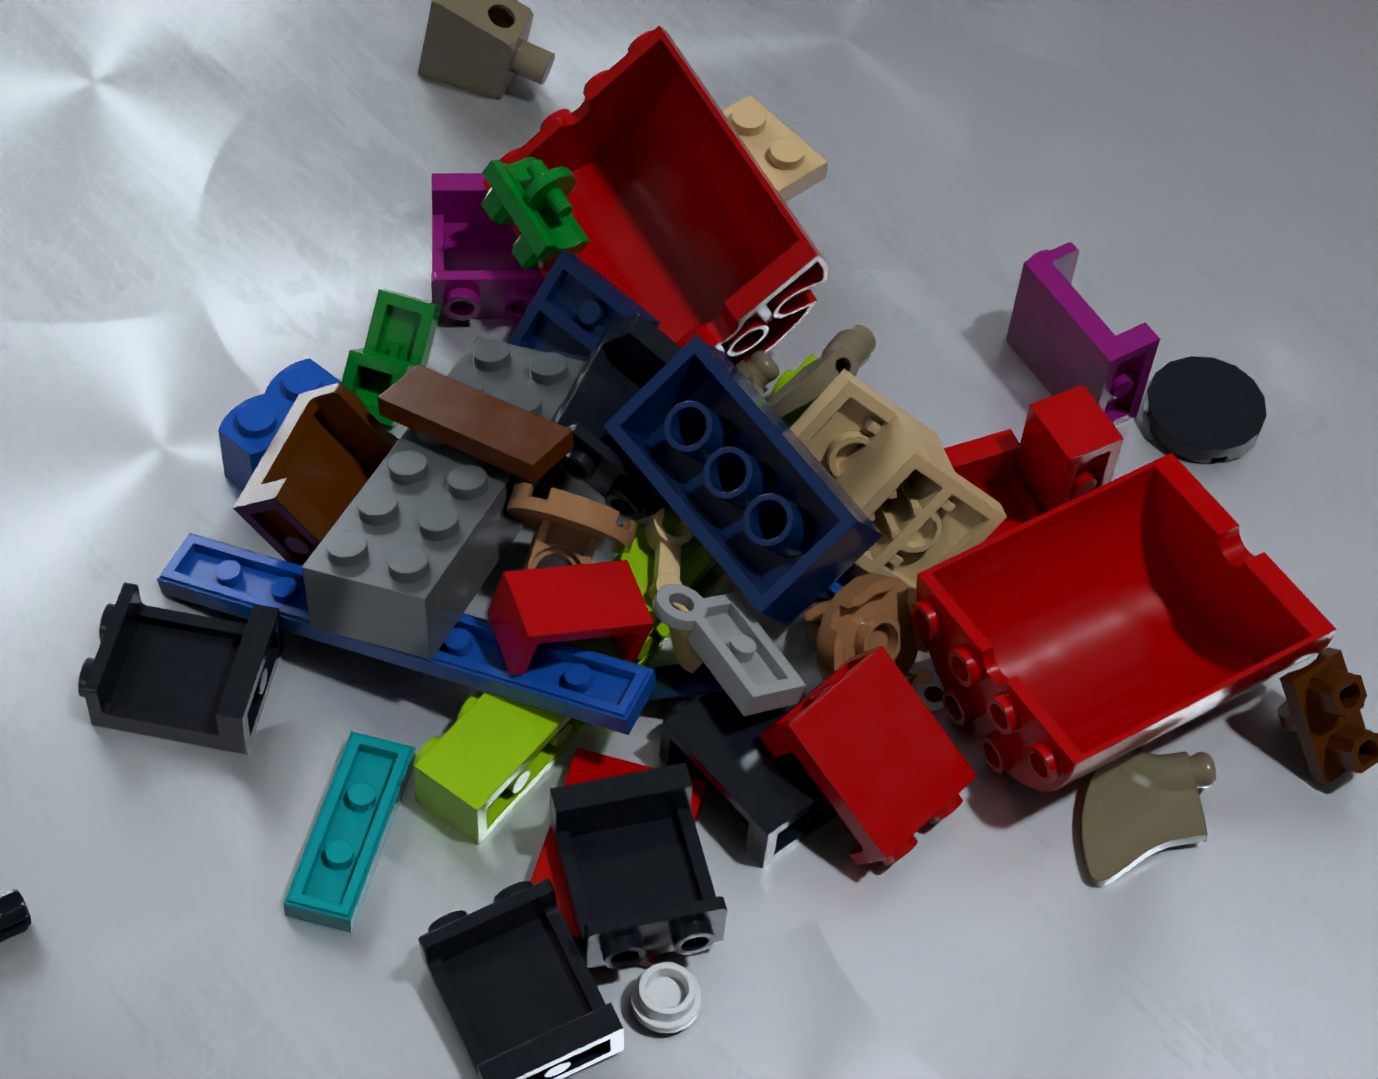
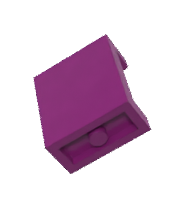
M432 173L431 290L432 302L442 305L439 319L521 320L545 279L538 268L524 269L521 267L511 252L514 242L518 239L517 235L510 225L500 226L492 221L482 207L481 203L488 193L482 183L486 179L483 173Z
M1072 242L1052 250L1039 251L1023 264L1006 342L1052 396L1077 386H1084L1114 426L1136 417L1160 338L1146 322L1115 336L1071 285L1079 256V250Z

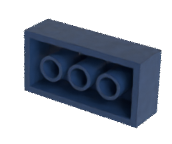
M696 335L603 426L758 612L786 625L793 622L883 536L879 529L723 352Z

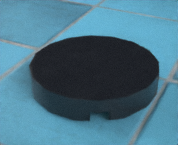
M1190 356L1169 362L1154 374L1143 401L1144 414L1146 412V416L1150 421L1148 428L1153 437L1170 452L1194 462L1210 463L1212 457L1221 458L1227 456L1226 461L1241 457L1255 446L1267 416L1265 397L1256 382L1237 366L1211 357Z

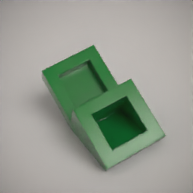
M388 289L378 290L364 348L349 350L341 384L354 392L380 423L394 426L397 424L396 422L379 415L377 397L418 364L426 367L442 305Z

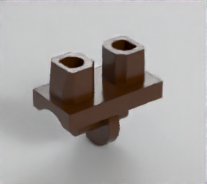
M1327 647L1309 665L1288 672L1279 678L1286 697V701L1277 710L1282 728L1288 731H1297L1313 782L1328 785L1347 771L1363 773L1378 763V733L1366 729L1360 711L1364 707L1367 697L1361 675L1348 672L1341 650Z

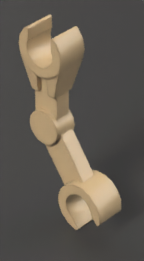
M661 508L655 514L645 529V539L649 547L655 551L654 578L649 588V597L652 602L660 587L667 584L682 585L680 581L681 550L693 536L691 530L682 520L676 526V536L669 535L664 530L662 524L664 508ZM671 603L674 608L683 612H689L685 606ZM669 627L678 663L686 671L694 673L703 661L687 641L691 631H681Z

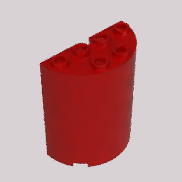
M658 26L654 30L647 31L638 36L630 44L628 53L609 70L594 75L585 84L583 89L585 99L579 108L572 113L569 109H561L549 115L541 123L540 131L522 147L506 153L500 161L504 164H511L526 157H535L536 160L541 159L548 170L560 166L567 167L576 179L573 191L567 196V199L573 206L571 213L589 239V243L580 253L574 254L659 320L661 323L658 329L678 346L683 348L696 335L723 352L736 365L742 359L747 362L756 351L768 352L799 324L817 302L811 290L814 286L828 280L829 267L671 36L664 28ZM485 179L482 183L489 192L491 186L487 179ZM516 224L510 225L517 237H519L522 233ZM555 260L547 267L538 268L544 278L547 276Z
M1169 453L918 573L916 582L917 603L911 606L913 623L917 631L925 639L930 657L945 689L942 692V701L949 717L959 726L966 725L979 743L986 763L994 772L1000 774L1005 771L1020 783L1030 788L1047 792L1055 791L1319 654L1331 642L1337 629L1265 552L1254 556L1246 549L1240 537V525L1173 453Z

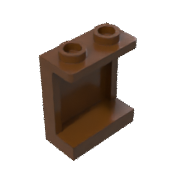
M341 383L301 393L293 403L233 509L286 561L303 566L399 439L388 432L363 405L361 399Z

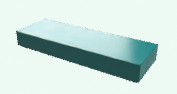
M351 731L283 903L285 916L352 933L411 775L416 757V747Z

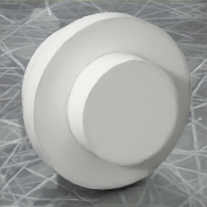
M672 962L657 963L644 970L635 979L631 989V1008L637 1020L646 1028L659 1033L678 1032L687 1028L697 1018L702 1002L701 988L696 978L683 966Z

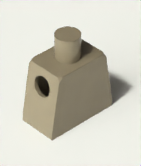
M432 0L418 74L496 99L504 96L516 74L543 85L552 68L555 53L527 42L534 14L529 7L517 0Z

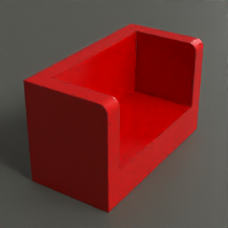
M1077 386L1029 405L1020 441L1022 448L1016 471L1041 514H1044L1111 482L1124 438L1088 389L1084 386Z
M628 560L503 572L487 611L489 621L511 676L525 674L537 645L544 643L611 636L619 658L628 662L636 661L654 625Z

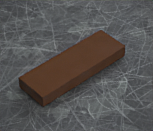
M419 364L377 397L379 415L532 483L537 482L574 449L573 430Z

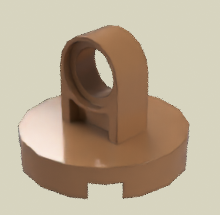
M514 484L506 508L507 514L518 522L535 529L523 570L536 569L540 560L548 556L559 557L568 565L591 563L595 550L618 554L630 553L638 529V523L634 520H625L624 524L616 525L619 511L589 498L556 488H551L547 500L531 497L534 490L533 484Z
M873 572L855 577L837 591L832 600L820 602L807 609L804 613L808 642L810 649L817 652V665L823 680L850 657L883 646L912 685L917 675L909 673L915 663L918 650L925 653L928 652L925 639L917 631L911 617V606L917 603L916 589L908 587L901 579Z

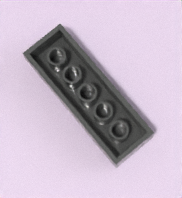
M476 337L447 377L553 421L586 362L564 357L558 353H547L508 344L501 340ZM407 428L302 566L311 627L432 660L524 525L509 516L506 511L514 484H533L534 490L531 497L542 499L561 471L558 464L553 466L537 482L532 483Z

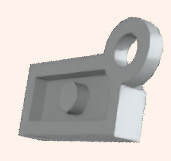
M667 584L660 587L652 603V609L656 617L673 629L691 631L687 641L743 716L798 703L806 687L805 682L735 592L702 598L696 591L684 585ZM671 603L681 604L685 606L689 610V612L680 611L674 608L671 605Z

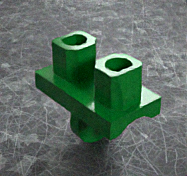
M526 157L511 164H504L500 160H491L482 173L491 188L481 205L492 221L500 226L516 224L522 233L514 242L511 251L522 268L535 269L547 267L558 257L560 252L580 253L589 243V239L571 213L573 206L567 199V196L573 191L576 179L567 167L560 166L548 170L541 159L536 160L535 157Z

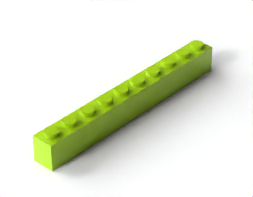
M811 354L794 372L792 370L785 371L774 385L771 396L790 381L803 367L819 358ZM816 399L784 415L781 419L790 428ZM670 507L669 510L664 511L662 524L664 530L669 535L676 536V526L681 519ZM639 523L630 553L618 554L612 561L628 560L654 622L637 660L632 662L645 666L671 638L669 626L662 623L652 609L653 602L649 597V588L654 578L655 551L649 547L645 539L647 525ZM693 534L692 538L681 550L680 581L682 585L693 589L702 598H707L728 575ZM611 636L562 641L620 659ZM478 691L464 703L455 724L441 738L438 736L430 738L416 755L413 763L415 801L479 845L590 726V723L488 692L482 693Z

